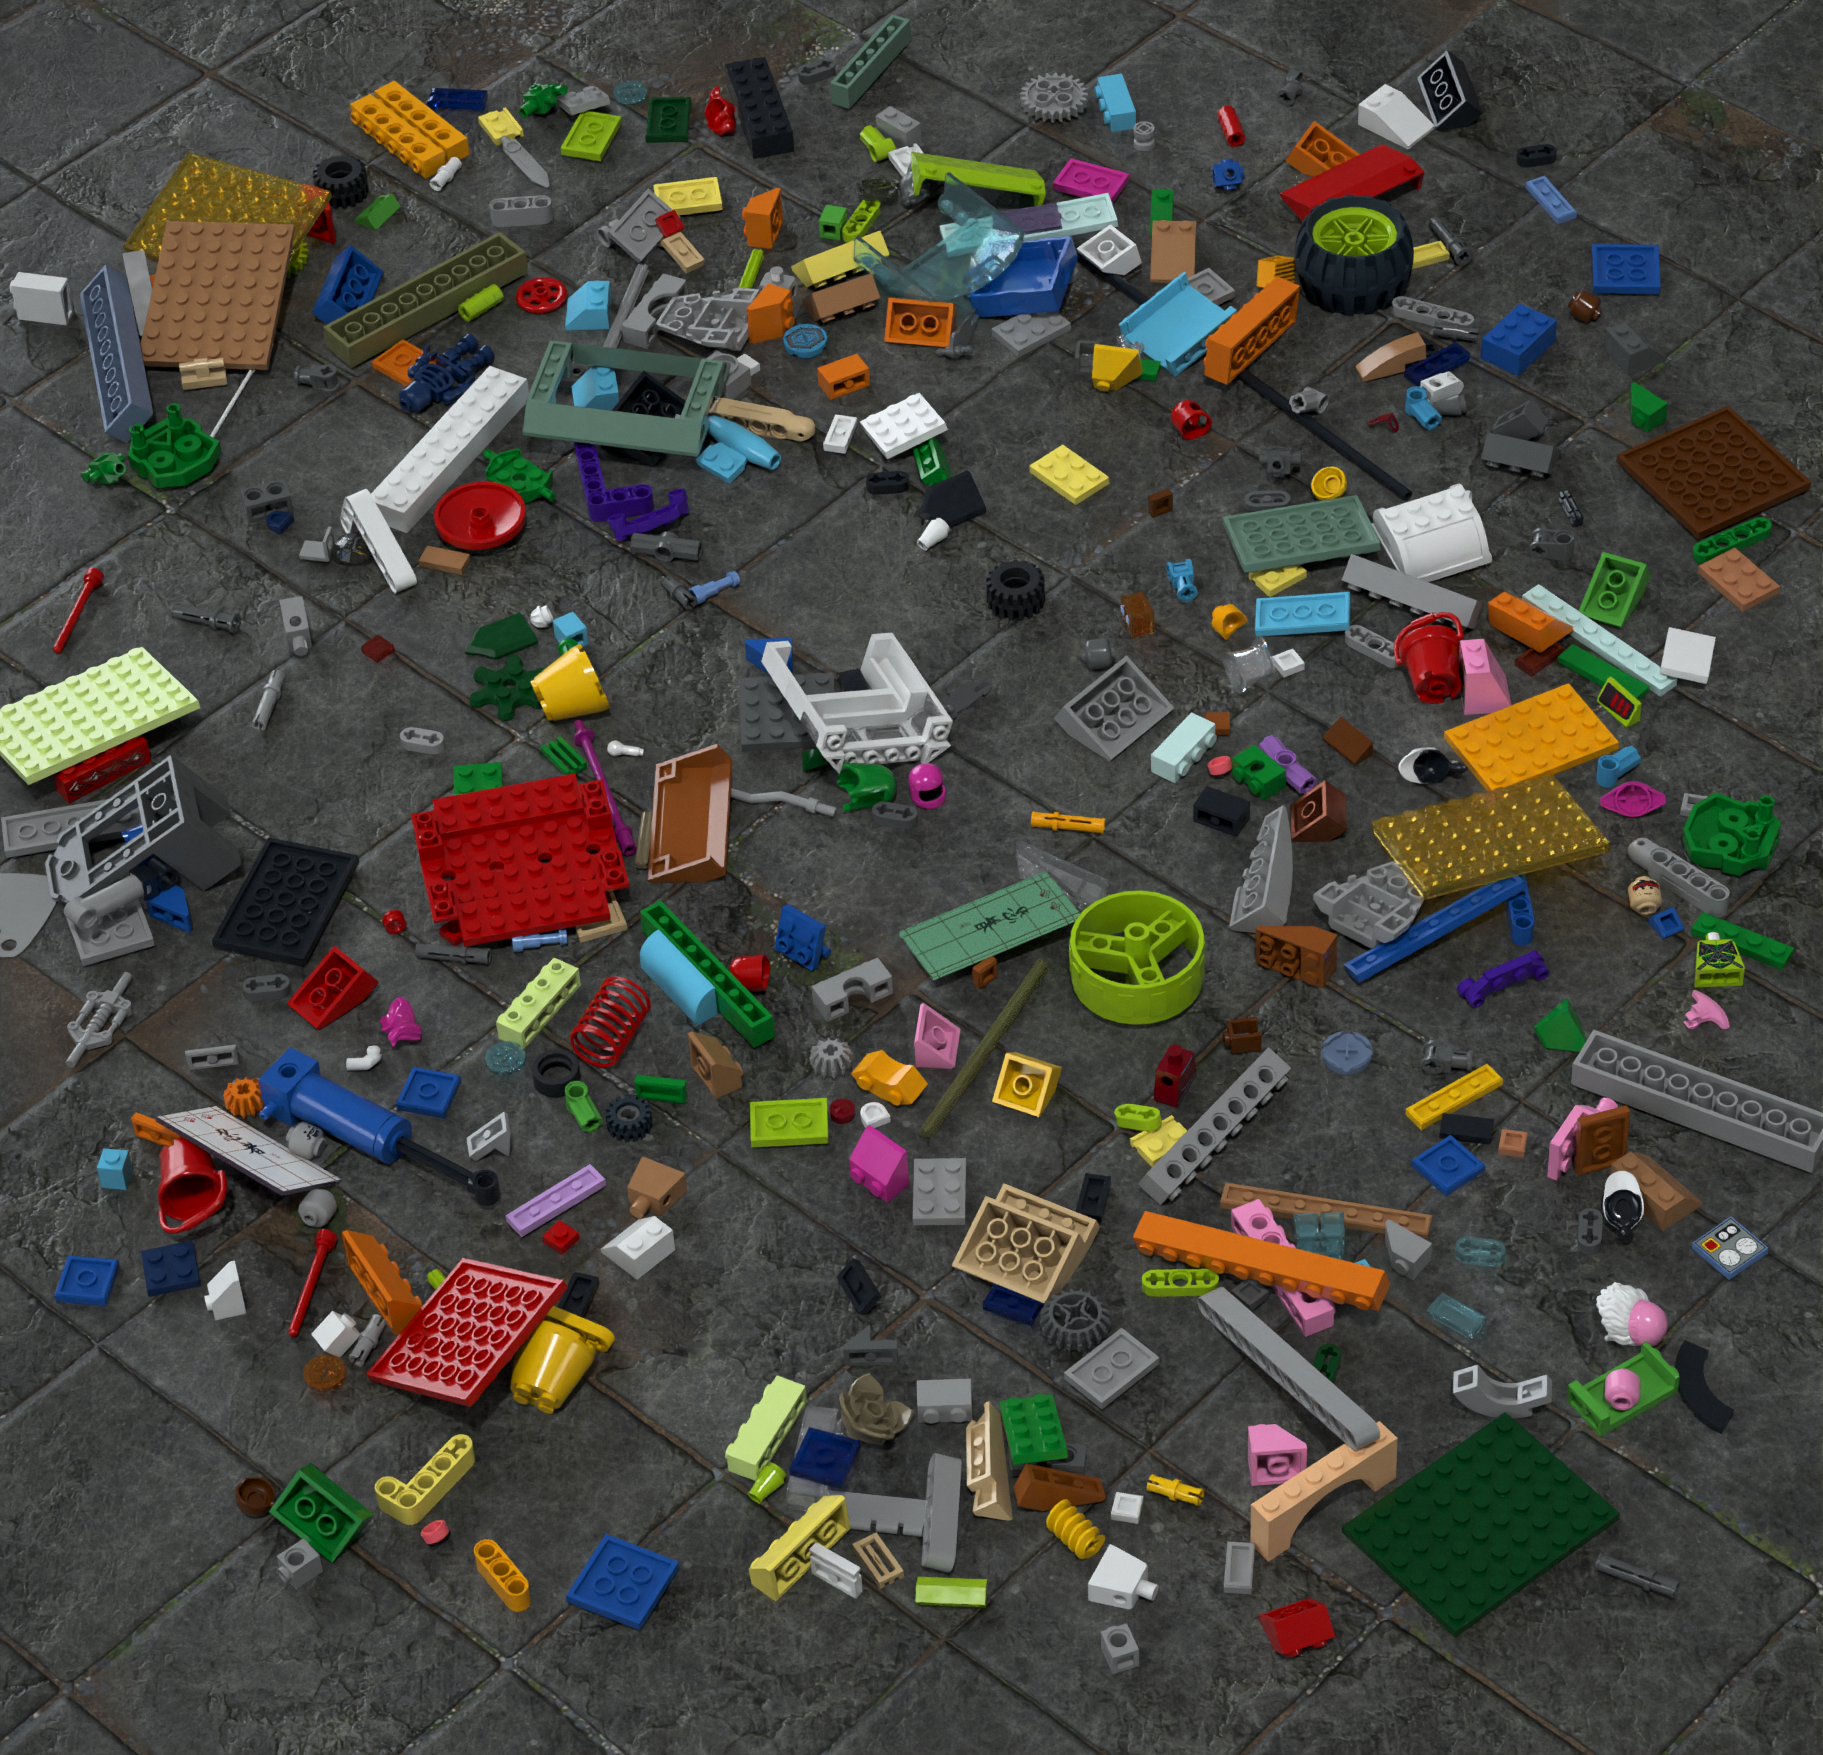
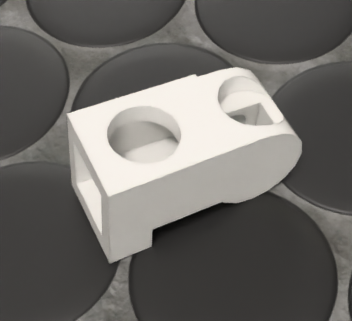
M1445 372L1422 380L1420 387L1426 390V398L1433 406V402L1455 394L1459 395L1463 390L1464 383L1453 373Z

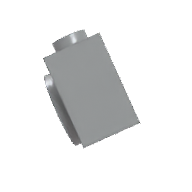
M715 351L706 358L731 364L721 395L714 396L715 398L733 400L751 386L750 368L738 362L737 358L733 355Z

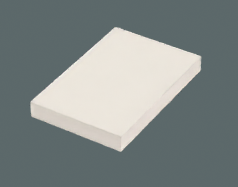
M1669 627L1659 674L1707 684L1716 637Z

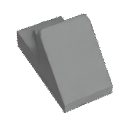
M506 1112L501 1113L467 1137L468 1152L471 1159L478 1161L493 1149L499 1150L506 1156L510 1155V1126Z

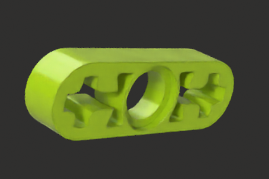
M867 198L860 203L842 228L844 242L848 243L864 237L881 213L879 200Z
M1211 1269L1149 1270L1142 1276V1290L1151 1297L1202 1296L1219 1287V1276ZM1177 1279H1183L1187 1281V1284L1185 1286H1176L1173 1282ZM1208 1280L1210 1284H1204V1281ZM1156 1281L1157 1285H1151V1282Z

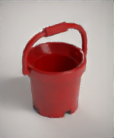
M1432 612L1411 621V624L1397 635L1394 642L1396 664L1398 666L1403 665L1408 669L1415 695L1418 694L1419 700L1424 703H1444L1443 697L1451 695V699H1453L1462 688L1459 650L1460 640L1464 638V633L1459 618L1452 613L1439 612L1434 614ZM1439 618H1449L1454 621L1457 633L1451 628L1441 625H1426L1437 621Z
M181 1137L173 1140L174 1145L168 1149L167 1145H165L159 1155L161 1182L158 1187V1201L161 1209L158 1211V1216L163 1231L169 1234H179L186 1230L190 1231L216 1213L222 1207L226 1198L227 1180L225 1172L223 1170L218 1172L215 1169L210 1148L208 1146L205 1147L203 1143L192 1137ZM165 1215L174 1220L183 1221V1225L174 1228L169 1227L166 1223Z

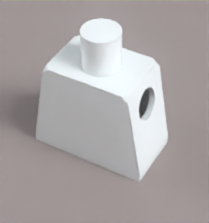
M1110 1544L1088 1582V1600L1132 1609L1139 1596L1153 1601L1157 1595L1159 1585L1148 1581V1566L1145 1562Z

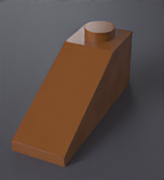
M1032 1464L1024 1466L1013 1487L1018 1506L1041 1511L1052 1510L1057 1503L1064 1499H1068L1071 1502V1506L1102 1502L1106 1498L1100 1478Z

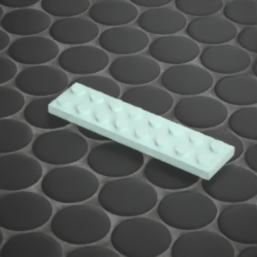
M1108 193L940 225V233L948 259L985 253L989 243L1033 241L1042 238L1078 235L1103 230L1110 224L1113 227H1118V220Z

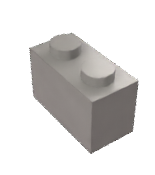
M891 106L875 116L877 130L885 139L891 138L895 147L903 148L908 146L910 148L915 143L917 145L922 143L920 122Z
M971 1378L917 1380L918 1423L971 1421Z

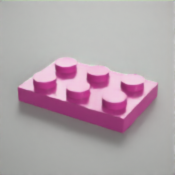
M1071 158L1053 182V190L1082 198L1108 193L1113 204L1129 182V174Z

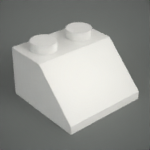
M1111 224L1077 248V252L1102 272L1126 275L1142 263L1136 244Z
M655 1216L639 1219L601 1248V1252L638 1280L675 1250L673 1230Z

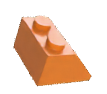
M775 188L750 198L747 207L743 208L742 219L745 220L744 237H747V246L773 248L783 224L781 188Z
M770 283L763 288L746 309L749 343L752 344L784 337L786 331L793 327L795 323L791 290Z

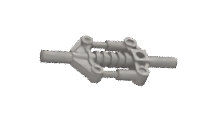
M124 972L112 991H90L87 993V1001L79 1012V1017L67 1026L68 1033L76 1044V1047L65 1062L68 1067L74 1068L85 1050L110 1045L113 1042L112 1034L115 1029L121 1025L125 1017L132 1015L131 1002L121 997L133 978L130 973ZM98 1007L95 1015L86 1026V1030L82 1029L80 1024L84 1018L88 1017L93 1008ZM117 1012L111 1021L112 1025L110 1028L99 1032L111 1013Z

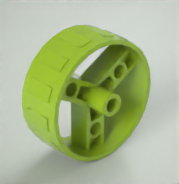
M1141 890L1124 891L1095 901L1079 915L1071 930L1069 965L1074 991L1089 1010L1105 1019L1118 1023L1133 1025L1151 1024L1180 1014L1194 1002L1204 983L1205 939L1201 923L1186 905L1170 896L1157 892ZM1124 932V937L1112 935L1115 933ZM1182 943L1194 958L1178 974L1164 980L1157 963ZM1089 968L1125 973V984L1107 980Z

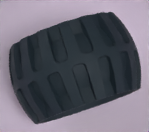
M1367 195L1333 197L1327 199L1321 205H1316L1304 219L1296 239L1294 259L1298 280L1303 291L1309 296L1311 301L1331 313L1337 312L1346 316H1354V314L1368 315L1373 314L1374 311L1388 308L1393 299L1403 293L1413 267V240L1404 217L1398 209L1391 207L1390 203Z

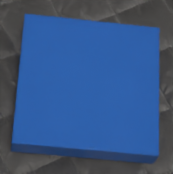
M412 1067L396 1102V1109L445 1119L461 1084V1076Z
M1451 1135L1411 1160V1166L1445 1196H1448L1485 1172V1164Z
M68 1255L54 1295L55 1301L107 1306L119 1270V1260Z

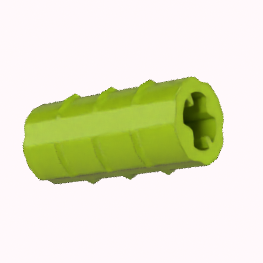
M495 284L483 288L482 291L474 294V296L466 299V301L458 306L459 314L467 322L478 318L479 315L503 301L504 296L501 289Z

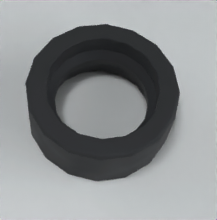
M548 1050L538 1055L533 1061L531 1070L534 1087L539 1093L547 1097L557 1098L565 1096L567 1084L581 1080L578 1059L573 1053L566 1050ZM553 1067H565L571 1071L564 1078L557 1080L541 1076L546 1070Z

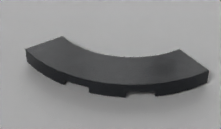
M1684 1340L1676 1361V1369L1680 1376L1679 1394L1683 1402L1687 1403L1694 1412V1416L1712 1430L1722 1434L1734 1415V1409L1717 1399L1705 1381L1703 1368L1708 1358L1709 1350Z

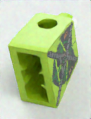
M1708 933L1705 940H1700L1697 944L1694 987L1743 986L1745 967L1735 942L1731 939L1721 940L1719 933Z

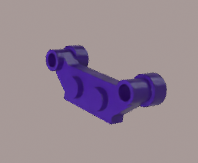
M680 488L669 492V505L627 522L623 513L610 516L607 521L610 529H613L616 541L625 540L633 533L648 534L654 530L653 528L660 525H670L680 515L687 514L689 508L686 501L688 499L686 490Z
M1534 950L1485 971L1483 976L1476 982L1473 978L1464 979L1458 984L1457 991L1463 999H1467L1472 1008H1477L1484 1003V996L1487 994L1501 991L1506 986L1515 982H1522L1529 976L1541 981L1549 975L1550 971L1543 963L1544 959L1540 953Z

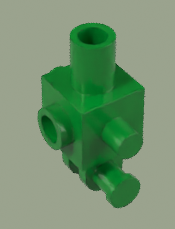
M557 83L532 85L529 91L523 95L526 103L519 107V114L523 118H527L531 114H545L558 104L556 100L558 96L567 94V86Z
M105 452L88 464L89 469L82 472L81 477L85 482L91 480L93 483L98 481L99 484H115L121 479L120 476L126 472V466L123 463L126 459L121 453L116 455V453Z

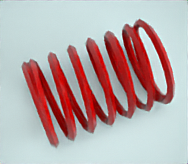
M609 977L603 981L599 992H596L594 1000L590 1002L589 1008L585 1010L583 1017L579 1019L578 1025L574 1027L569 1036L570 1044L575 1053L584 1061L598 1067H611L617 1064L620 1056H622L625 1048L630 1043V1039L633 1038L641 1022L644 1021L646 1014L651 1009V1002L645 990L632 980L623 977ZM611 981H623L637 988L644 995L647 1006L645 1007L641 997L627 985ZM615 985L627 990L639 1001L642 1011L638 1012L636 1006L624 995L612 990H606V987ZM607 994L617 996L627 1002L635 1013L625 1010L618 1003L612 1001ZM599 1002H604L613 1011L626 1016L630 1022L622 1021L619 1016L610 1010L602 1008ZM594 1011H600L607 1019L621 1024L624 1030H618L607 1020L596 1016ZM588 1019H594L601 1027L616 1033L619 1039L612 1038L601 1028L591 1025ZM584 1031L594 1033L606 1040L612 1047L603 1046L595 1042ZM581 1032L583 1037L592 1045L603 1050L614 1051L615 1054L605 1056L589 1050L579 1041L577 1033ZM621 1034H626V1037L622 1038ZM574 1040L586 1053L604 1060L613 1059V1061L599 1063L589 1059L577 1049Z

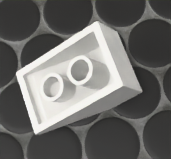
M1386 84L1362 101L1358 107V125L1406 149H1410L1435 129V125L1402 92Z

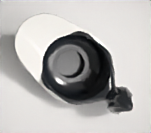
M1432 747L1414 749L1399 763V772L1402 777L1407 781L1420 784L1440 781L1450 771L1454 774H1461L1468 770L1459 760L1447 758L1441 751Z
M1617 1171L1612 1173L1606 1180L1603 1210L1608 1222L1618 1228V1237L1623 1243H1628L1633 1239L1632 1228L1641 1220L1644 1214V1203L1639 1184L1634 1175L1627 1171Z

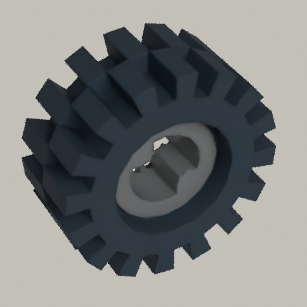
M629 1094L624 1095L625 1099H621L618 1096L616 1097V1102L612 1100L609 1102L610 1106L606 1107V1125L610 1136L613 1138L616 1136L618 1141L624 1138L625 1142L628 1143L631 1138H633L634 1142L638 1141V1136L642 1139L645 1138V1132L649 1134L651 1131L650 1127L653 1126L650 1104L648 1101L645 1102L643 1097L638 1100V1096L634 1094L632 1098H629ZM630 1116V1117H632L633 1119L627 1120L626 1117Z

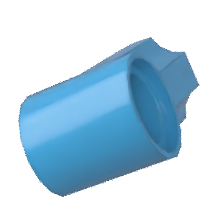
M1417 386L1411 387L1406 393L1405 412L1410 416L1416 417L1421 425L1429 431L1435 429L1441 423L1442 416L1427 400L1425 389Z
M1629 746L1612 756H1602L1598 761L1596 782L1606 788L1615 786L1620 776L1640 764L1641 757L1637 749Z

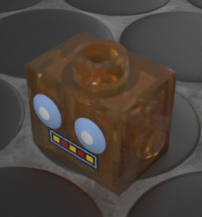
M1143 591L1121 596V618L1131 637L1135 638L1154 633V611Z

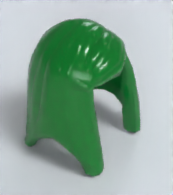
M843 763L840 774L838 773L840 780H837V785L847 790L849 798H852L850 804L843 805V812L869 808L878 802H889L896 794L897 782L895 775L882 765Z

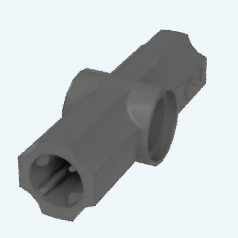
M663 532L660 536L633 533L631 552L654 555L662 562H669L673 558L700 561L702 556V541L680 539L673 532Z

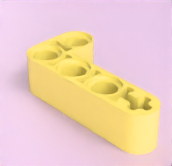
M464 1434L453 1436L407 1485L393 1477L379 1479L375 1484L379 1508L406 1525L417 1524L475 1463L471 1438Z

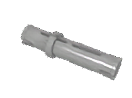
M273 670L268 683L263 687V696L251 723L253 729L257 731L266 730L274 704L280 698V689L285 680V674L282 671L277 670L275 674V670Z

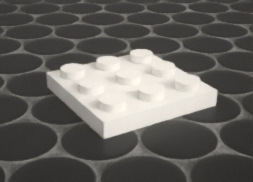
M920 393L911 395L907 399L890 405L887 409L877 414H872L860 421L864 432L887 459L948 430L946 423Z

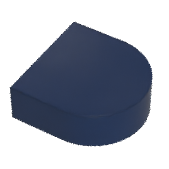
M274 511L266 518L267 527L273 532L282 534L294 522V515L284 511Z

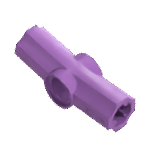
M1273 735L1267 736L1259 744L1260 750L1286 769V782L1300 794L1303 793L1305 795L1317 784V779L1296 761L1295 753L1287 750L1278 737Z

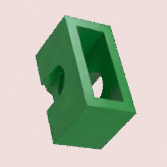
M1252 745L1232 758L1233 777L1243 784L1247 783L1250 791L1264 801L1286 788V769L1257 746Z

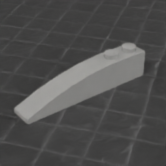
M1284 805L1264 818L1256 839L1259 844L1252 850L1249 857L1252 860L1250 869H1245L1242 875L1245 882L1243 887H1238L1235 893L1229 925L1232 931L1256 933L1258 926H1284L1287 921L1292 889L1293 860L1287 808Z

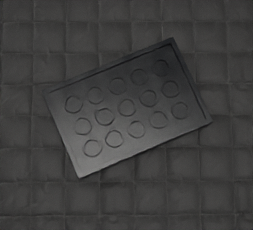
M268 837L212 939L213 947L305 966L359 864L358 855Z

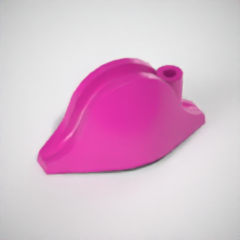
M1639 781L1625 782L1600 798L1602 807L1628 817L1642 816L1666 803L1665 794Z

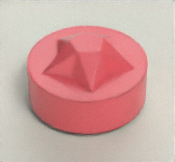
M1220 756L1209 761L1207 766L1211 775H1224L1232 769V762L1230 757Z
M436 1520L422 1529L421 1536L426 1544L439 1543L450 1530L444 1520Z

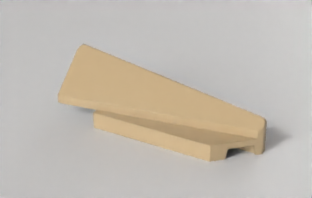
M988 1401L983 1405L985 1412L977 1422L971 1420L966 1427L967 1486L972 1492L976 1491L973 1505V1513L976 1516L1010 1521L1013 1517L1001 1415L991 1402Z

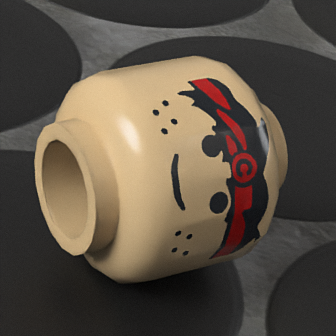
M1642 876L1638 877L1628 887L1630 907L1639 914H1653L1661 906V890L1656 880Z

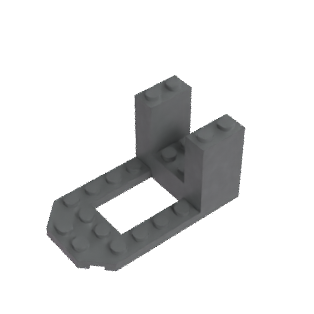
M169 755L60 833L56 841L58 847L54 855L49 854L45 862L51 898L65 904L75 897L84 899L109 886L113 881L129 872L130 869L153 853L205 891L242 865L238 847L212 829L213 826L231 814L228 798L175 757ZM139 806L143 832L92 867L88 842Z

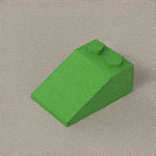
M1603 552L1579 612L1591 620L1622 629L1642 598L1651 577L1647 564Z

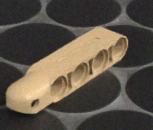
M717 398L708 412V418L711 415H715L735 422L756 435L801 442L809 439L815 433V424L812 419L797 416L788 410L727 398Z

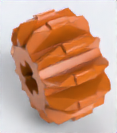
M246 1076L243 1080H240L236 1077L235 1083H228L227 1089L224 1090L225 1107L234 1117L239 1115L243 1119L247 1115L255 1117V1113L261 1112L264 1108L257 1078L250 1080Z

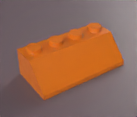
M349 1230L343 1231L342 1236L348 1266L381 1316L386 1319L394 1335L400 1333L423 1306L420 1298L412 1295V1289L408 1280L400 1277V1270L395 1261L390 1262L388 1259L389 1255L384 1244L379 1245L372 1235Z

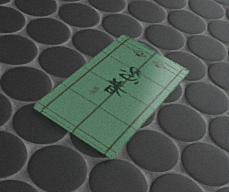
M1045 871L899 932V935L930 975V978L936 980L1073 923L1081 913Z

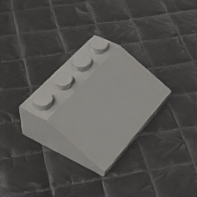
M1126 655L1064 705L1054 719L1069 736L1108 761H1111L1169 714L1174 707Z

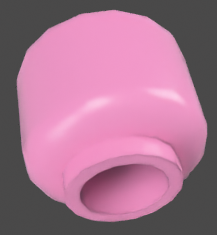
M1628 1369L1612 1371L1605 1380L1604 1395L1606 1401L1618 1410H1628L1634 1407L1640 1399V1378L1636 1373Z

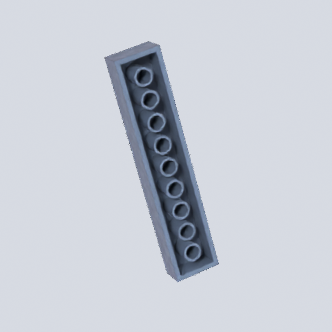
M105 265L80 293L105 433L128 443L131 439L130 426L134 429V424L144 425L150 421L153 416V409L127 276Z

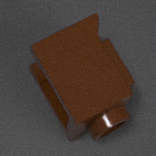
M1257 1017L1227 1021V1031L1223 1032V1042L1225 1047H1230L1231 1054L1249 1051L1261 1052L1262 1035L1261 1032H1258Z

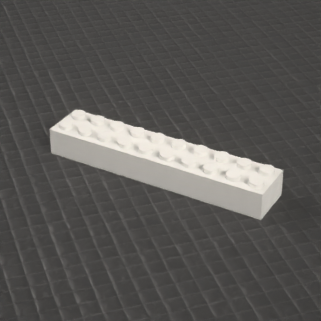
M489 366L381 482L371 495L389 527L405 533L412 529L526 404L529 395L526 378Z

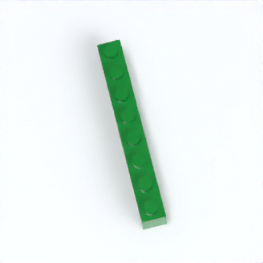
M661 900L640 911L642 932L649 937L659 929L715 987L717 1010L754 1048L775 1037L773 1016Z

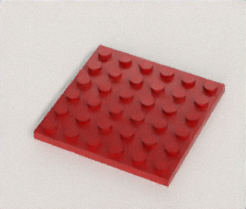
M462 1258L366 1375L372 1382L471 1407L478 1401L487 1386L495 1380L505 1364L512 1359L518 1348L527 1341L536 1326L544 1320L545 1315L554 1304L561 1299L568 1286L560 1279Z

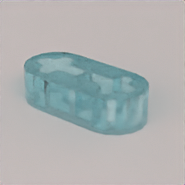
M1462 1237L1455 1244V1257L1462 1263L1497 1267L1505 1260V1246L1497 1240ZM1465 1248L1470 1249L1469 1252H1464ZM1493 1251L1496 1252V1255H1490V1254H1491V1252H1493Z

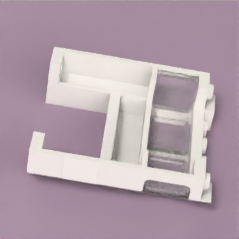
M893 633L871 635L861 666V672L872 690L806 695L786 666L792 648L788 641L767 642L761 662L824 758L839 774L843 763L886 764L918 760L922 764L929 763L951 746L947 738L953 720Z

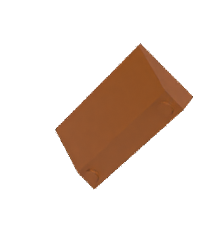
M718 744L656 764L648 881L650 883L707 882L726 875L733 759Z

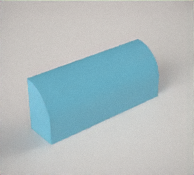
M659 929L651 934L644 942L640 951L641 968L696 1026L718 1015L715 987Z

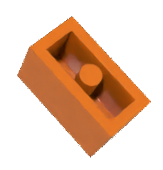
M857 353L817 368L818 385L830 400L870 386L869 368Z

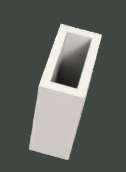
M18 272L15 279L11 281L10 292L13 294V306L17 312L18 319L68 325L74 314V307L67 278Z

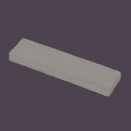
M144 250L122 254L140 338L143 335L152 293Z

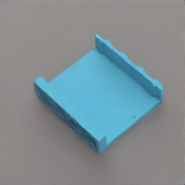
M1183 272L1132 314L1124 318L1119 323V327L1124 340L1151 360L1161 361V367L1176 377L1207 352V347L1205 346L1207 338L1213 335L1222 324H1225L1233 314H1236L1237 310L1230 306L1224 311L1191 287L1187 274Z

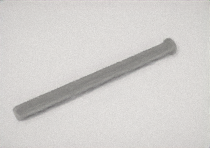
M646 264L637 265L603 347L617 348L623 334L621 332L622 323L631 315L649 272Z

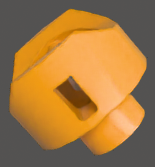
M1227 604L1224 606L1220 605L1214 609L1211 624L1216 632L1225 640H1228L1230 635L1246 624L1248 620L1247 616L1236 606Z

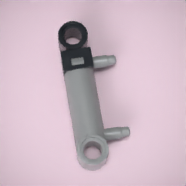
M155 857L146 865L142 863L130 869L128 877L84 899L81 897L72 898L66 904L64 914L81 930L90 929V933L95 935L98 933L99 918L139 898L142 908L147 909L146 900L158 895L159 888L167 890L176 884L179 876L178 871L159 857Z

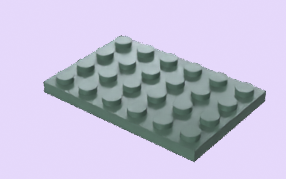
M1357 495L1223 517L1224 528L1244 573H1255L1259 570L1271 568L1279 569L1284 566L1302 565L1314 561L1321 562L1338 557L1346 558L1351 556V554H1370L1375 551H1381L1380 541Z

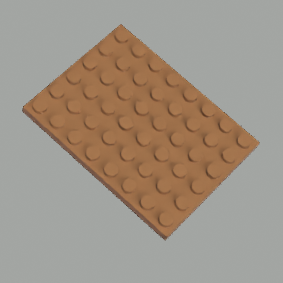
M167 221L140 345L144 366L179 367V363L194 362V359L208 358V360L223 358L225 369L268 370L296 230L294 224Z

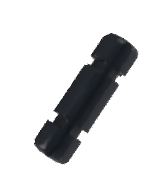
M1569 490L1560 491L1558 499L1571 524L1575 527L1581 526L1584 523V517L1579 512L1580 510L1574 498H1572L1571 492Z

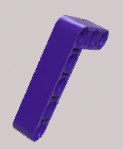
M574 442L575 456L588 515L592 521H607L610 516L620 513L625 514L626 518L640 516L654 510L653 492L649 485L639 484L606 490L595 444Z

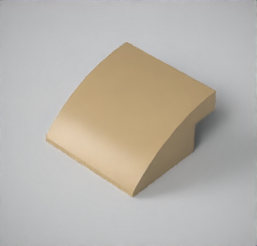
M1003 1183L996 1200L985 1196L952 1263V1267L1045 1304L1046 1300H1050L1052 1294L1057 1295L1066 1285L1085 1257L1100 1226L1095 1219Z

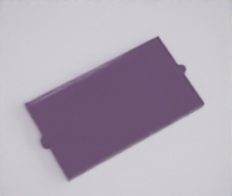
M1057 203L995 212L994 228L997 229L999 239L1062 229L1060 220L1062 215L1058 211Z

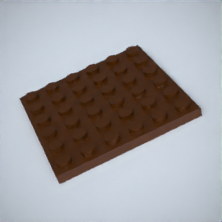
M1729 405L1619 453L1616 459L1619 465L1698 540L1811 489V481Z

